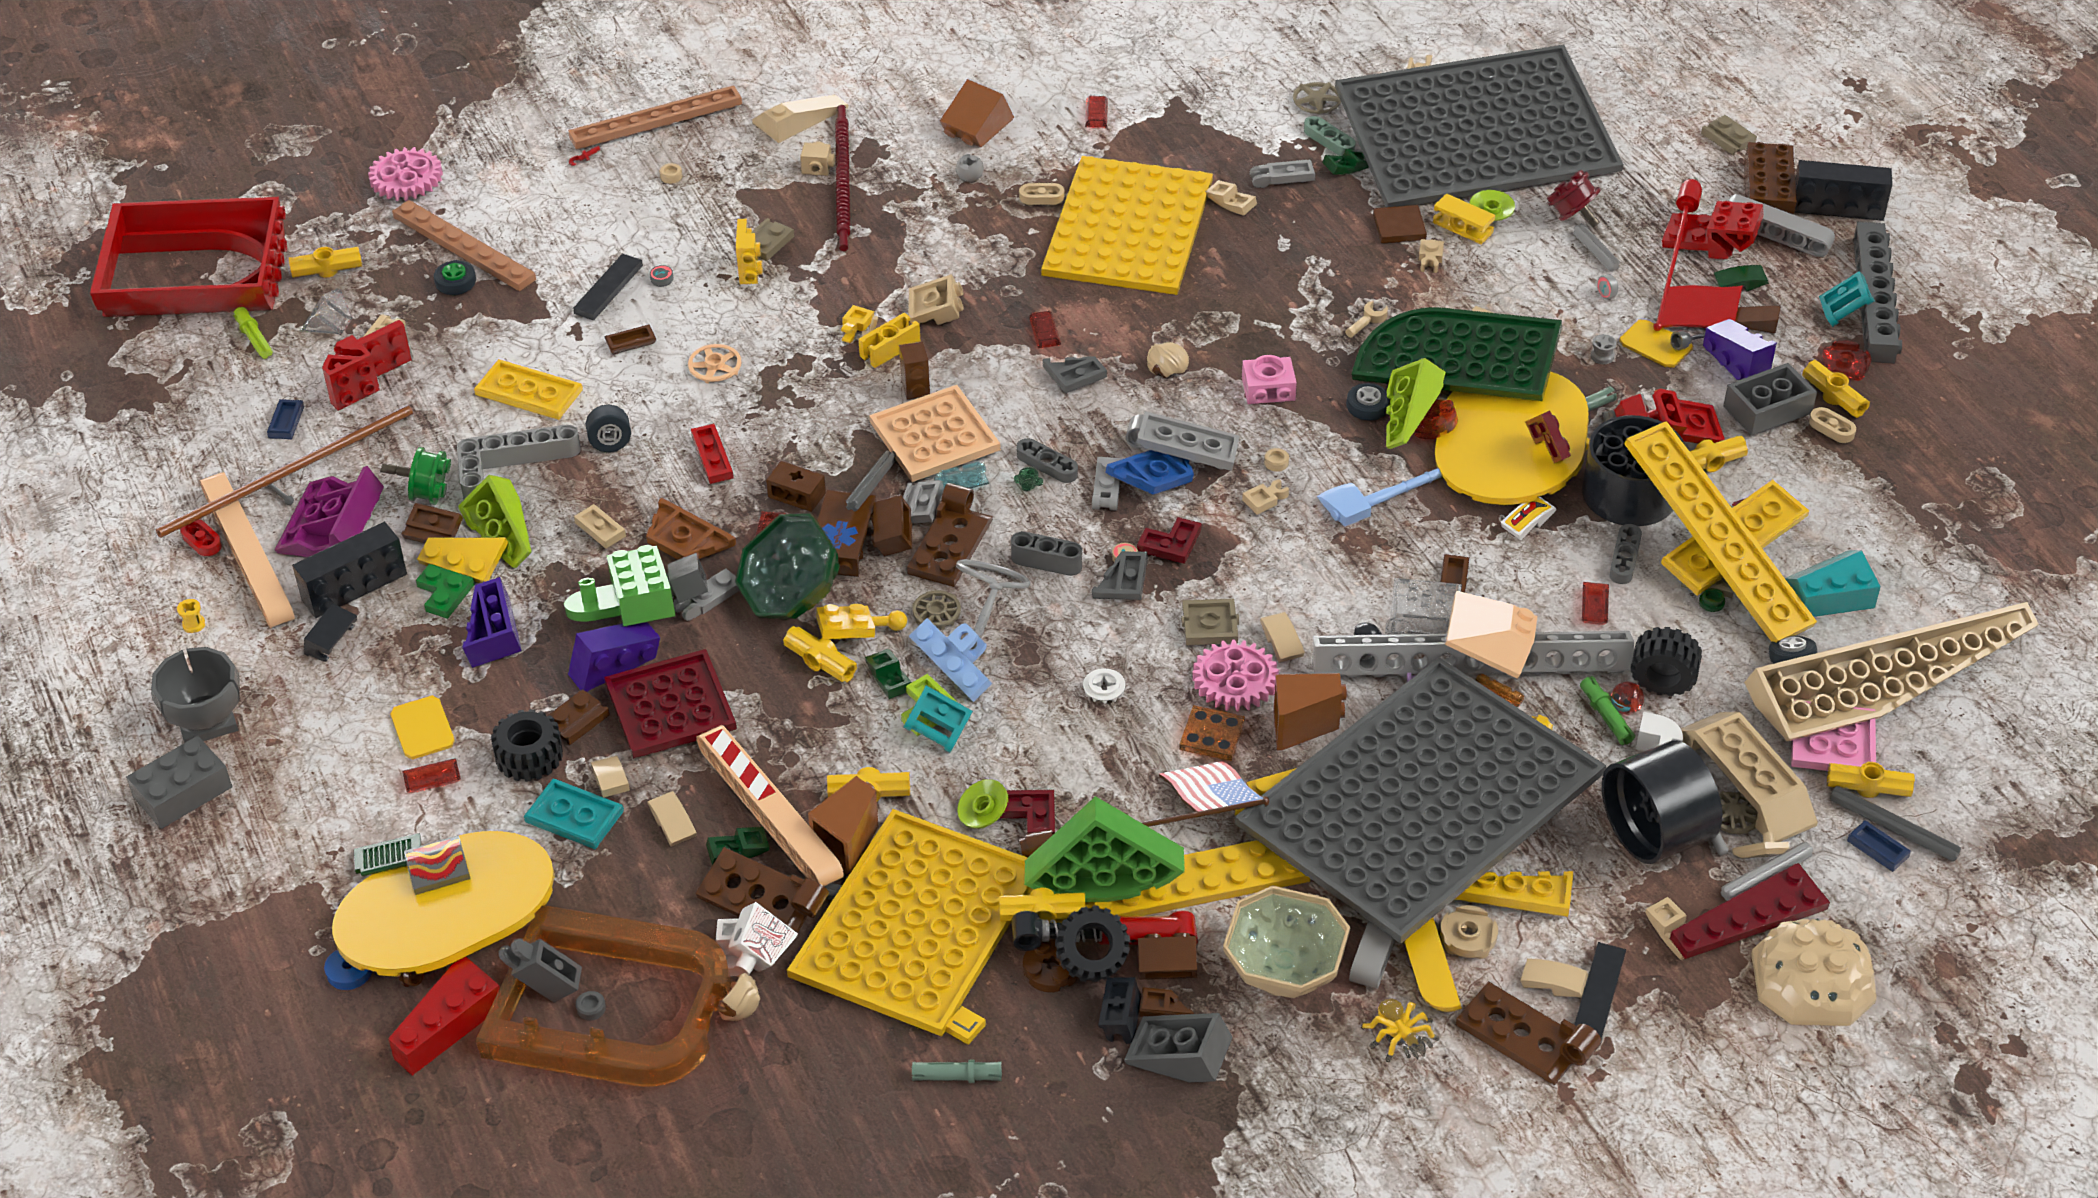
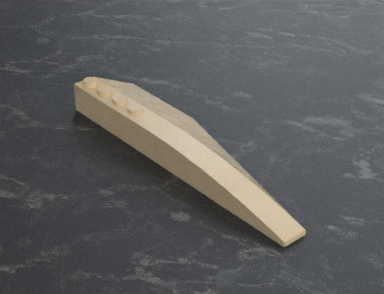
M2028 602L1758 667L1744 683L1758 710L1786 741H1791L1870 721L1874 718H1881L2034 629L2039 624ZM1854 707L1870 708V709H1875V711L1861 710V709H1853V708H1854Z

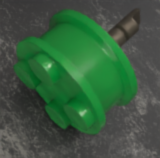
M418 447L411 468L393 464H382L380 472L409 477L408 499L410 501H415L417 498L429 500L431 505H436L440 497L444 498L446 495L447 483H444L446 473L450 471L451 459L447 458L445 451H439L436 454L426 452L424 447Z

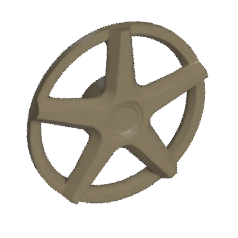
M1330 82L1301 83L1293 93L1295 105L1308 113H1328L1337 109L1341 104L1336 88ZM1309 87H1322V88L1319 89V90H1313V89H1311V88H1309ZM1330 89L1337 96L1327 95L1326 92ZM1302 90L1309 95L1297 99V95ZM1326 101L1337 102L1332 108L1324 110L1323 106L1326 104ZM1309 102L1317 110L1305 108L1301 104Z

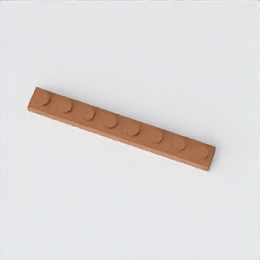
M733 85L568 130L569 138L575 149L586 148L598 143L608 142L620 137H627L631 134L649 131L653 128L732 108L742 104V97Z
M410 200L392 211L393 217L519 292L536 280L535 272Z

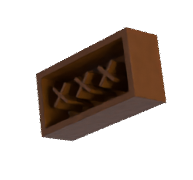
M1763 142L1747 143L1744 159L1745 197L1794 215L1796 185L1793 145Z

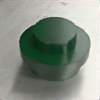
M1706 589L1699 597V605L1706 611L1718 612L1725 606L1724 595L1718 589Z

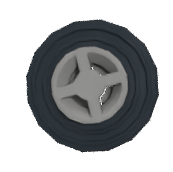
M1363 383L1352 387L1348 392L1346 400L1349 413L1358 419L1368 421L1384 417L1387 413V407L1390 405L1387 391L1383 387L1372 383Z
M1790 636L1783 638L1777 643L1772 641L1769 645V657L1773 664L1817 653L1816 643L1812 639L1803 636Z

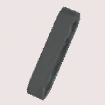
M1025 438L1017 443V458L1020 461L1063 483H1070L1078 478V464L1071 458L1034 439ZM1044 458H1050L1053 461L1050 463H1044L1041 460Z
M1625 524L1620 527L1609 574L1610 579L1617 584H1627L1633 578L1642 536L1641 529L1636 525ZM1627 536H1632L1631 542L1626 541ZM1627 551L1630 552L1632 556L1625 557L1622 556L1620 552ZM1620 566H1625L1624 572H1619Z

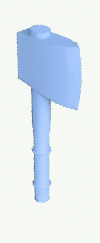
M1437 468L1365 497L1353 483H1347L1331 488L1317 497L1331 513L1335 521L1338 520L1344 526H1348L1370 517L1372 506L1426 483H1431V481L1441 478L1442 475L1441 471Z

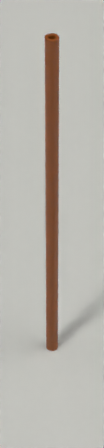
M406 406L157 528L156 533L162 538L412 415V408Z

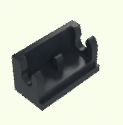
M332 603L305 636L304 655H310L326 662L329 659V656L326 654L329 655L332 652L333 647L347 630H352L355 627L353 623L357 621V615Z
M1135 977L1106 979L1099 1028H1103L1106 1039L1110 1042H1113L1114 1034H1120L1123 1036L1122 1039L1126 1044H1131L1136 1034L1141 993Z

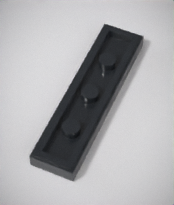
M622 253L573 307L574 314L595 320L643 266L642 259Z
M1598 942L1574 1025L1586 1024L1597 1031L1602 1040L1626 949Z

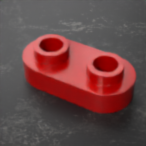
M198 519L180 528L183 540L198 554L213 556L221 550L220 536L203 520Z

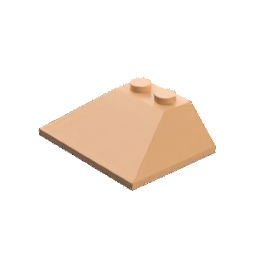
M1456 591L1445 645L1518 679L1534 643L1537 616L1527 608H1519L1512 604Z

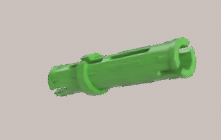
M1593 676L1583 679L1580 683V688L1591 701V707L1600 713L1621 745L1631 743L1635 738V734L1610 701V695L1601 689Z

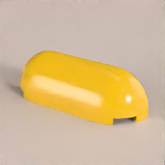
M1432 917L1405 940V945L1423 999L1436 1010L1454 1012L1462 1009Z

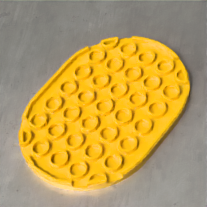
M1551 371L1543 401L1453 391L1446 399L1440 414L1435 446L1436 467L1441 471L1442 477L1451 489L1459 494L1464 493L1471 496L1472 500L1498 505L1522 504L1537 500L1536 497L1547 493L1551 495L1565 487L1566 482L1573 476H1576L1583 465L1589 423L1588 405L1585 396L1570 380ZM1547 411H1551L1552 415H1555L1558 419L1560 433L1570 446L1569 452L1571 456L1556 463L1553 462L1544 441L1537 444L1534 443L1525 421Z
M481 831L459 835L471 878L469 880L415 895L408 866L372 874L346 895L335 913L332 933L337 950L345 961L362 971L365 969L375 971L378 975L399 976L403 972L416 971V974H421L460 960L518 931L535 917L534 913L541 906L546 905L552 894V885L555 878L553 865L548 853L534 840L516 833Z

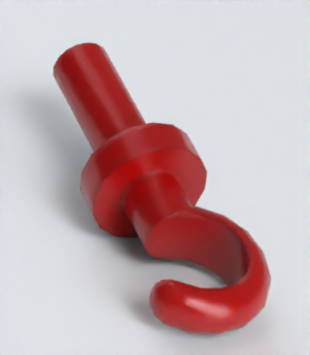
M596 146L587 152L585 150L581 151V155H575L569 159V164L575 166L576 163L573 162L575 160H590L589 156L601 151L600 147Z

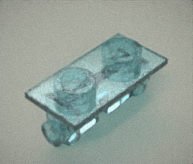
M979 461L963 465V471H959L958 467L942 469L934 477L935 481H942L944 488L947 483L967 488L989 484L984 473L986 472L985 463H980Z

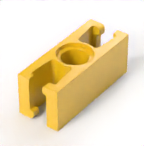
M1445 194L1434 205V210H1439L1440 212L1433 216V223L1479 244H1482L1493 234L1494 227L1490 224L1495 220V215L1449 194Z
M905 312L859 338L860 357L866 360L869 358L868 355H870L871 366L874 368L899 355V345L921 342L920 324L914 321L909 326L910 316Z

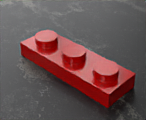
M715 424L692 428L691 436L709 483L733 479V470Z

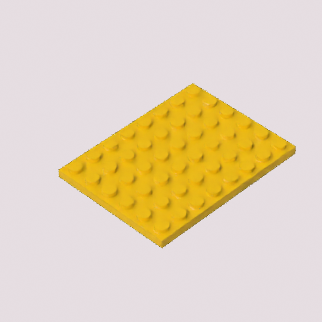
M1081 156L1043 262L1041 276L1178 295L1207 201V192L1205 191L1211 187L1213 174Z
M892 809L787 969V975L791 979L936 1035L943 1036L948 1022L960 1008L1011 921H1000L999 896L1026 895L1030 888L1024 885L1025 860L1027 857Z

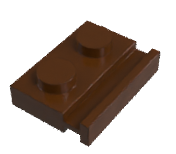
M415 503L407 519L406 528L402 531L401 535L404 539L424 544L428 538H455L463 517L460 513Z
M582 689L549 715L558 724L560 738H564L567 744L571 745L610 714L608 707H603L601 702Z

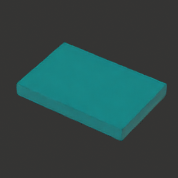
M553 778L526 812L524 820L528 824L596 849L622 815L624 807L622 804Z

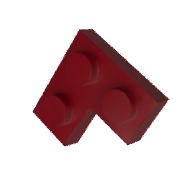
M1551 411L1525 421L1534 443L1537 444L1544 441L1554 463L1571 456L1569 443L1562 437L1558 419L1555 415H1552Z
M1177 517L1170 533L1145 527L1137 543L1138 552H1147L1148 555L1185 564L1201 532L1202 523Z
M1054 789L1007 790L1008 803L1000 819L1027 818V834L1049 829L1052 830V835L1055 834Z

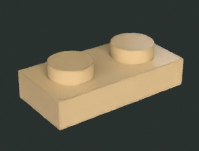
M595 504L574 516L575 524L606 549L626 537L625 529Z

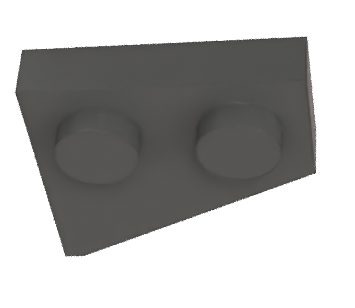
M1095 356L1082 358L1065 357V362H1050V358L1042 359L1043 368L1064 393L1071 392L1107 377V369Z
M1121 551L1115 559V563L1104 573V579L1100 585L1093 587L1091 592L1093 599L1142 600L1148 561L1147 552Z

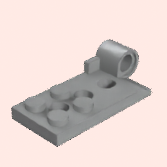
M1147 411L1144 412V415H1135L1130 419L1126 433V441L1133 448L1140 449L1145 447V449L1188 459L1194 463H1203L1232 471L1240 438L1236 434Z

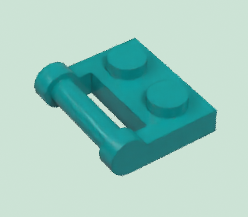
M1860 271L1819 296L1825 316L1832 327L1839 324V320L1865 304L1870 305L1875 302L1865 277Z
M925 686L903 728L908 731L912 729L942 745L944 747L943 750L951 753L973 711L936 690ZM921 715L952 732L949 738L916 719Z

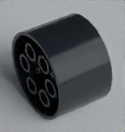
M1626 415L1609 419L1593 431L1589 441L1582 494L1586 504L1595 514L1618 525L1633 524L1640 527L1658 523L1673 512L1671 506L1624 444L1627 438L1663 422L1645 416ZM1674 430V432L1677 434V436L1680 438V440H1681V441L1683 442V444L1685 445V443H1684L1683 439L1681 438V436Z
M1678 740L1668 741L1613 763L1605 769L1601 788L1608 820L1621 844L1638 861L1645 864H1653L1712 840L1719 834L1722 826V805L1717 786L1704 761L1687 744Z

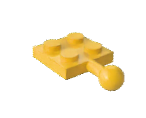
M828 604L824 607H816V618L823 639L874 638L876 626H888L894 631H900L907 625V616L899 610L892 611L888 616H871L868 606L862 604L840 607Z

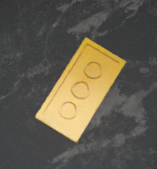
M498 359L474 388L477 396L560 420L583 391L581 383Z

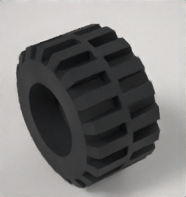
M1656 627L1653 628V631L1647 630L1638 637L1635 644L1630 667L1632 678L1638 681L1637 684L1640 687H1645L1646 691L1650 693L1655 692L1657 693L1656 695L1660 696L1662 694L1667 696H1674V694L1682 695L1685 691L1689 692L1697 682L1702 649L1698 646L1699 643L1696 639H1691L1692 636L1690 634H1684L1680 629L1676 628V630H1673L1670 627L1660 629Z
M529 709L528 712L519 710L518 713H510L506 719L502 718L498 721L499 726H494L491 742L496 765L500 772H504V776L508 778L513 776V779L516 781L525 779V782L533 778L539 780L542 779L543 775L551 774L552 768L557 769L560 765L559 761L563 758V748L558 724L554 722L552 716H546V713L543 711L536 713L533 709Z
M1093 906L1092 908L1082 907L1079 911L1072 912L1062 923L1055 941V947L1057 948L1056 956L1057 959H1060L1062 968L1067 969L1070 972L1069 975L1073 978L1076 976L1080 978V981L1084 982L1087 980H1092V982H1098L1101 979L1106 980L1115 974L1125 962L1130 949L1128 948L1130 936L1127 935L1126 925L1120 922L1121 918L1117 914L1115 916L1111 914L1110 909L1105 908L1102 910L1099 909V906ZM1094 928L1106 935L1109 941V951L1105 957L1100 960H1089L1078 952L1075 941L1077 935L1082 930Z

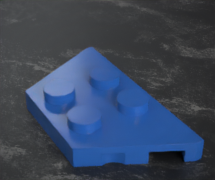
M1153 450L1107 464L1105 471L1108 475L1152 495L1192 482L1194 475L1192 466L1189 465L1190 460Z

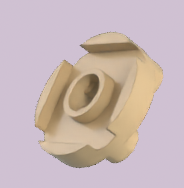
M1465 905L1457 907L1456 911L1449 915L1448 913L1444 915L1441 921L1440 938L1447 953L1465 958L1483 959L1489 955V951L1496 945L1498 925L1495 920L1493 922L1488 917V912L1484 909ZM1467 928L1473 929L1472 933L1475 934L1467 935L1463 932H1465Z

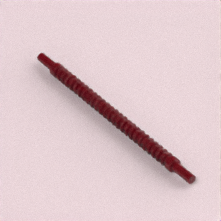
M841 104L837 107V119L835 120L836 233L839 236V249L845 252L848 250V236L851 233L849 121L846 118V106Z

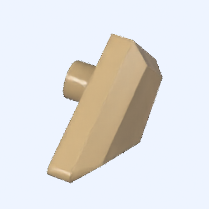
M1766 832L1762 833V843L1735 847L1732 850L1733 855L1740 858H1758L1783 854L1790 847L1789 842H1774V833Z

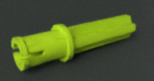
M245 307L237 308L234 311L233 317L239 323L240 331L247 335L257 353L263 359H267L268 356L273 354V350L258 329L257 321L250 316Z

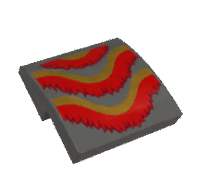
M459 835L404 851L415 895L471 879Z

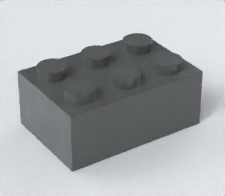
M1785 363L1728 384L1723 407L1753 436L1811 414L1817 391L1789 363Z
M199 736L192 738L126 776L133 798L160 829L232 788L225 764Z

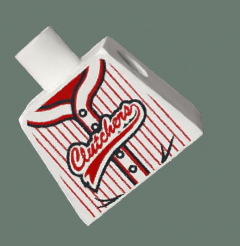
M756 902L743 908L728 946L729 950L739 957L734 970L738 974L747 973V975H750L753 968L756 971H762L771 967L796 938L797 933Z

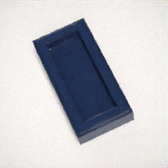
M279 399L267 430L268 438L293 439L304 409L303 400Z
M1866 820L1848 835L1847 842L1892 872L1904 863L1911 854V850Z

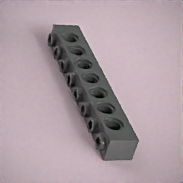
M1857 222L1853 237L1856 273L1860 271L1863 274L1875 301L1870 305L1865 304L1860 307L1865 362L1895 363L1897 354H1901L1902 340H1898L1901 328L1900 324H1897L1899 309L1895 308L1897 293H1893L1895 278H1891L1893 263H1890L1892 249L1888 248L1890 233H1886L1885 223Z

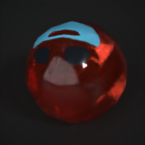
M1625 681L1617 684L1610 694L1612 704L1622 714H1634L1644 704L1643 690L1633 682Z

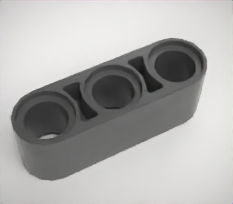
M1024 531L1016 532L1011 537V559L1015 564L1068 576L1077 575L1082 571V547L1076 542Z

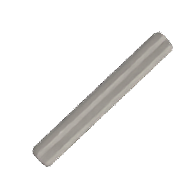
M1808 842L1796 845L1785 853L1776 856L1722 886V891L1720 892L1722 897L1728 901L1790 866L1801 863L1812 856L1813 848Z

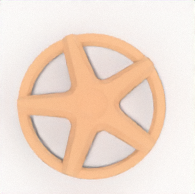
M710 344L692 353L688 360V369L694 377L708 384L709 382L722 381L737 375L742 360L740 354L734 348L723 344ZM711 348H724L730 350V352L722 355L713 352ZM704 350L706 354L705 361L692 362L693 358ZM736 356L737 364L735 368L725 364L726 361ZM694 368H707L706 376L699 374ZM718 370L727 372V374L713 377Z

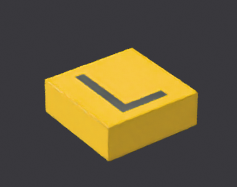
M961 1006L948 1022L945 1032L969 1045L986 1026V1020Z

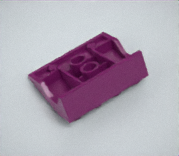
M368 466L362 468L357 480L347 483L334 476L309 482L274 550L277 554L310 557L363 532L376 503L380 499L384 489L383 484Z

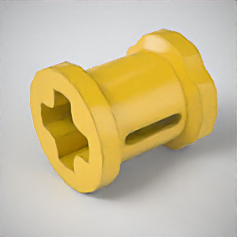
M195 599L183 600L177 606V612L183 619V630L187 633L199 632L205 627V619L200 614V602Z

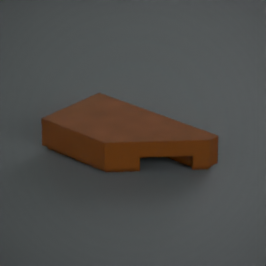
M1142 987L1139 1017L1194 1014L1191 1009H1187L1179 1001V997L1172 990Z

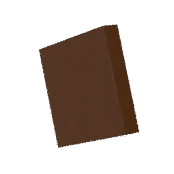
M1418 205L1373 208V217L1381 243L1420 241L1427 238V232Z

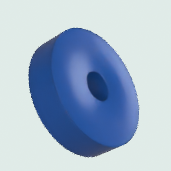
M338 950L334 951L327 958L324 966L328 982L333 987L341 990H351L362 986L372 974L371 970L365 969L362 971L350 965L340 955Z

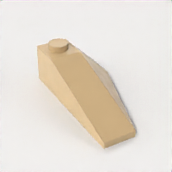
M836 95L785 102L764 111L752 119V122L776 142L781 143L836 115L838 105L843 104L847 109L848 104Z

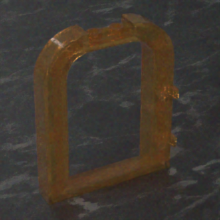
M546 905L541 906L536 911L535 917L532 919L523 938V941L529 944L541 939L554 948L690 970L700 974L703 977V981L684 1027L669 1042L660 1045H642L605 1038L604 1032L601 1029L590 1028V1035L540 1027L537 1018L524 1016V1024L511 1022L510 1020L527 985L512 976V968L510 967L476 1038L481 1058L634 1086L651 1087L668 1084L692 1072L704 1060L710 1049L707 1037L710 1029V1018L712 1013L717 1011V1005H719L720 1000H723L732 990L727 959L718 943L698 931Z

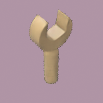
M1374 301L1368 302L1364 306V316L1345 331L1346 335L1352 338L1367 326L1369 322L1381 323L1387 319L1388 307L1386 306L1383 311H1374Z

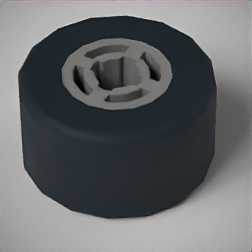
M606 404L596 407L588 414L585 422L588 441L593 448L601 452H616L624 448L632 434L628 415L616 405Z

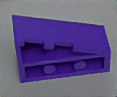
M1731 319L1706 328L1703 340L1704 348L1736 380L1739 381L1772 368L1777 342L1773 340L1768 342L1763 339V335L1759 333L1752 334L1748 332L1747 327Z
M498 577L475 585L470 608L472 613L470 622H467L466 627L468 632L466 641H463L462 646L472 668L522 651L510 597L501 578Z
M648 622L628 626L618 624L576 633L568 675L580 690L583 689L587 692L604 684V677L634 669L655 659L661 637Z

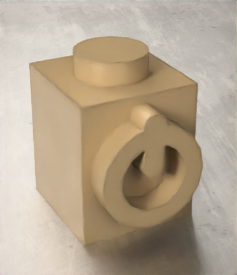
M819 141L813 143L804 142L800 155L802 174L828 176L830 167H834L835 154L831 153V144H824Z

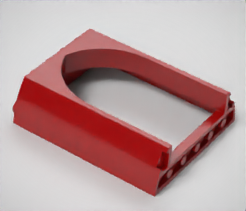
M279 197L113 203L90 291L95 307L98 311L102 310L103 317L234 312L239 307H245L248 311L273 310L275 297L279 296L278 282L282 280L281 267H284L285 264L284 252H287V240L283 220L286 218L285 207L280 205ZM228 250L248 255L261 263L250 275L228 285L110 289L118 256L122 253Z

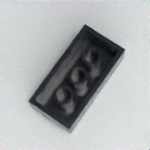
M1799 160L1795 175L1796 206L1794 213L1884 221L1893 186L1892 168Z
M385 521L292 565L301 600L315 619L322 616L332 603L341 607L408 575L400 540Z

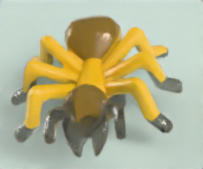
M1392 998L1385 999L1378 1007V1016L1371 1023L1361 1025V1029H1373L1378 1023L1387 1026L1386 1029L1380 1030L1377 1038L1369 1045L1371 1049L1375 1048L1386 1035L1387 1040L1390 1042L1389 1051L1385 1058L1386 1062L1391 1061L1396 1045L1404 1044L1403 1051L1407 1058H1411L1412 1054L1416 1059H1419L1418 1053L1425 1057V1043L1430 1049L1433 1048L1429 1038L1439 1041V1036L1433 1033L1430 1025L1412 1027L1421 1019L1425 1024L1433 1022V1019L1427 1018L1424 1012L1419 1013L1413 1019L1409 1018L1410 1013L1416 1007V1003L1409 1002L1404 1013L1401 1002ZM1426 1031L1428 1037H1421L1417 1032Z

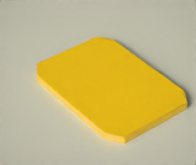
M1638 320L1619 338L1622 346L1664 367L1674 368L1694 347L1691 343L1685 349L1675 350L1670 341L1673 332L1665 328L1655 331L1653 329L1654 323L1648 320Z
M431 695L393 707L390 715L406 757L413 760L452 748L455 740L440 699Z

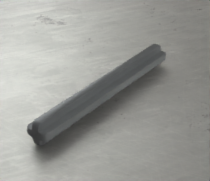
M886 450L846 500V508L848 510L857 511L895 463L896 459L894 457L896 455L894 451L889 452Z
M1836 786L1831 793V801L1951 861H1955L1961 852L1960 846L1839 786Z

